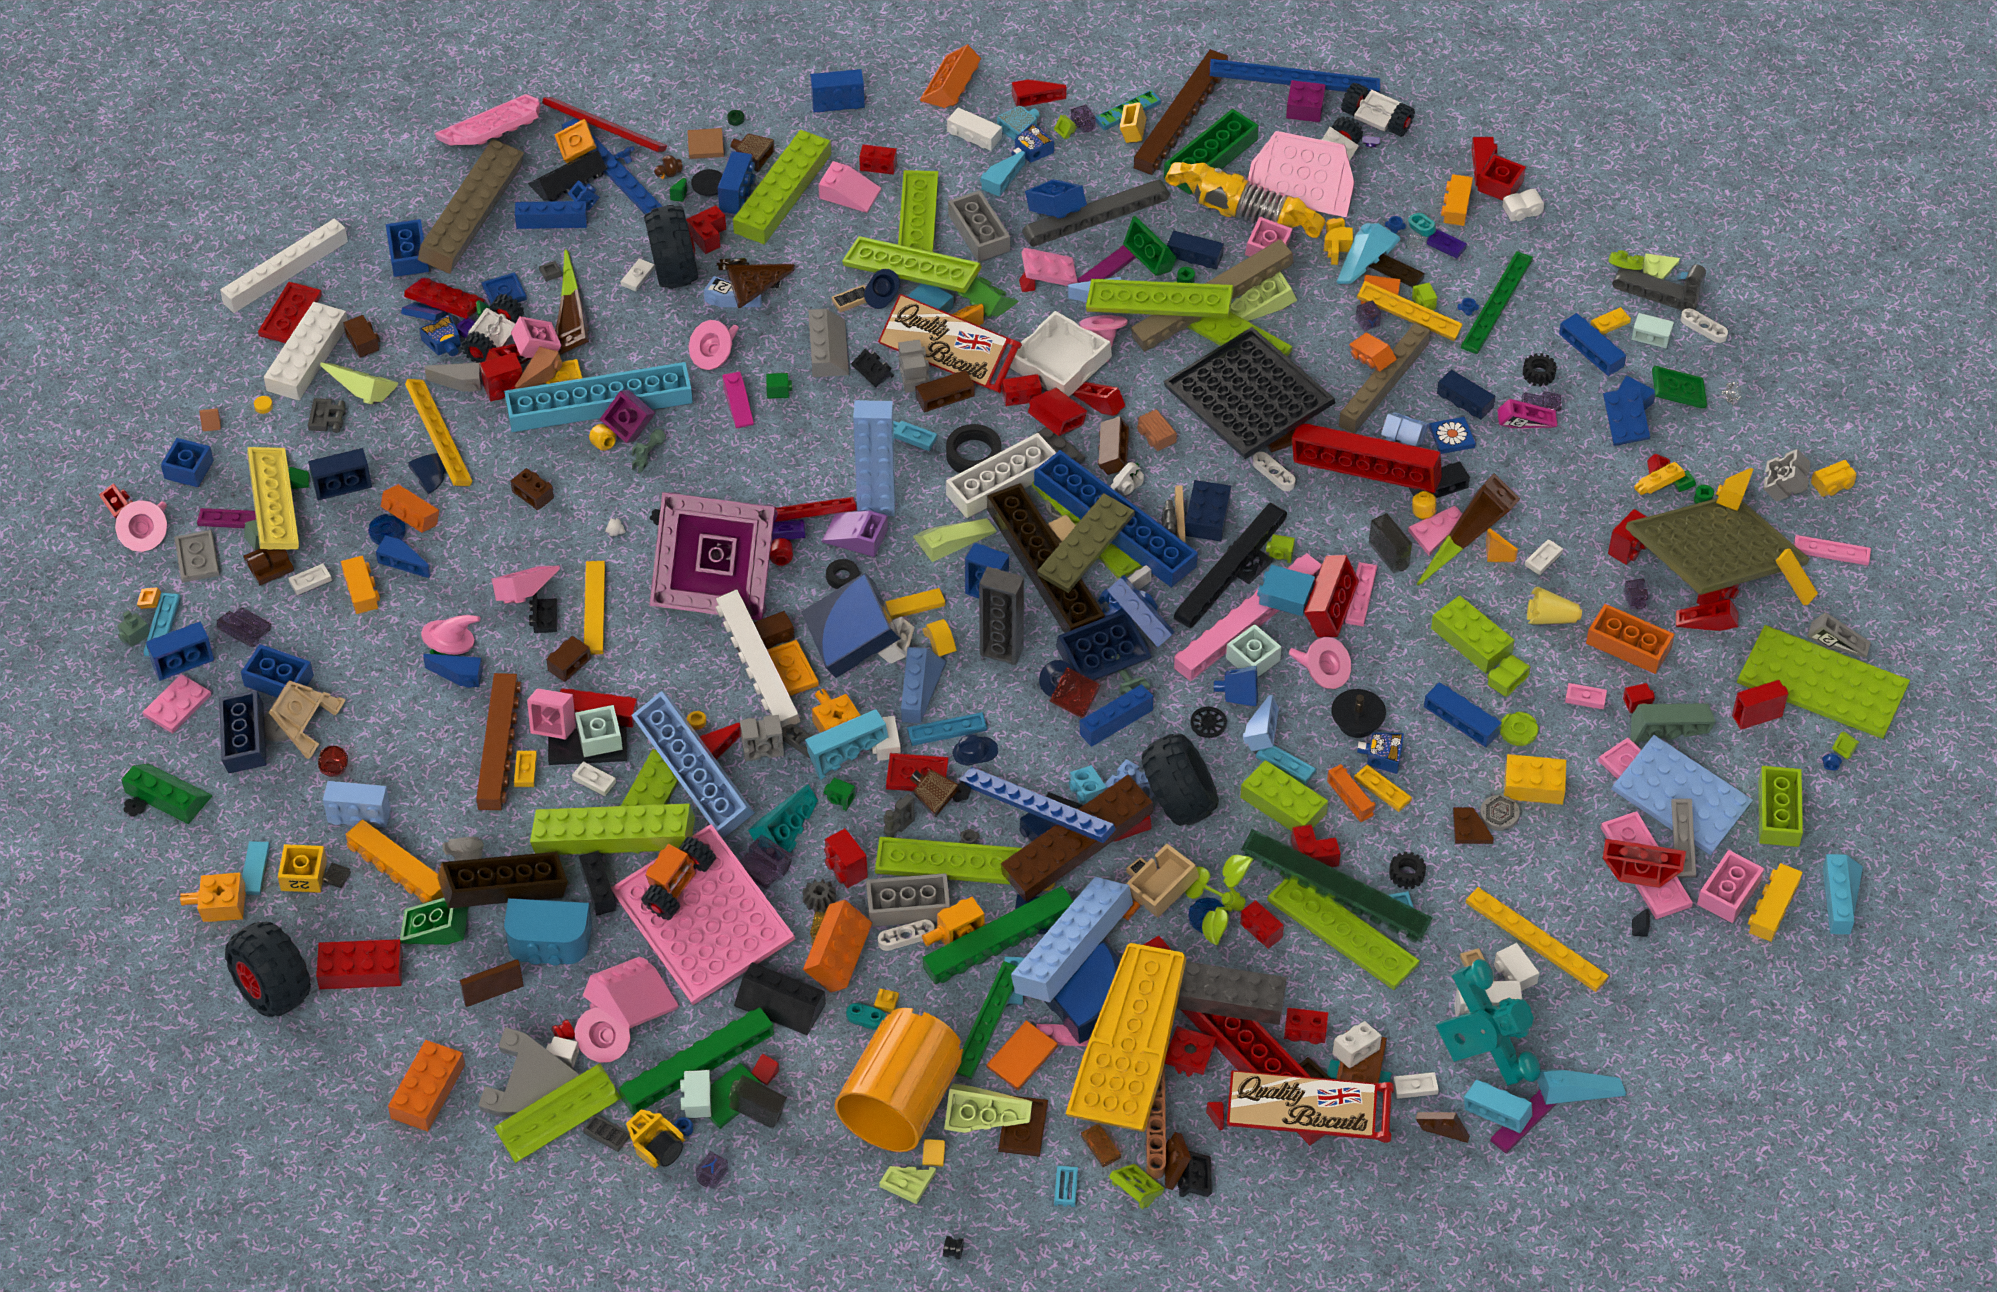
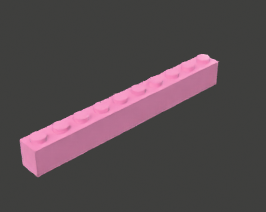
M1306 553L1301 558L1298 557L1286 569L1315 576L1316 580L1322 564ZM1256 591L1249 599H1245L1238 608L1232 609L1224 619L1218 620L1210 630H1206L1196 641L1193 640L1186 649L1179 651L1174 657V669L1189 681H1192L1226 654L1229 642L1254 624L1260 627L1280 610L1260 605V597L1257 596Z

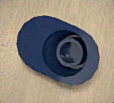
M890 269L877 271L865 288L864 298L866 303L875 309L886 307L899 289L900 280L898 275Z
M969 734L959 740L954 746L952 754L955 761L965 766L993 760L998 754V745L991 738Z

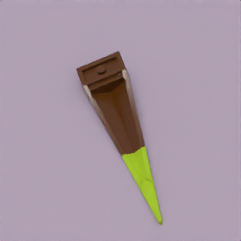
M566 249L564 250L561 300L555 328L561 343L558 351L560 355L589 342V327L570 255Z
M1495 473L1477 490L1417 582V586L1422 584L1507 514L1520 500Z

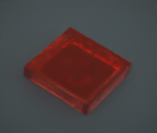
M1067 667L1050 702L1083 719L1101 684Z

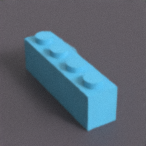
M877 709L807 738L805 742L819 779L822 780L830 770H838L841 768V763L849 758L852 761L858 757L857 755L863 749L867 751L888 738V732L884 720Z
M1826 854L1823 864L1830 934H1851L1854 924V913L1863 866L1848 855Z

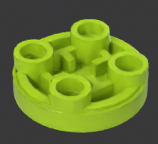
M1618 250V252H1611L1608 262L1625 269L1642 270L1645 257L1641 255L1630 256L1627 251Z

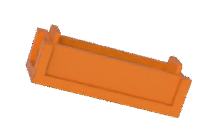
M1340 764L1328 770L1327 782L1357 819L1363 822L1374 816L1373 810L1376 803L1371 802L1347 773V768H1343V765Z

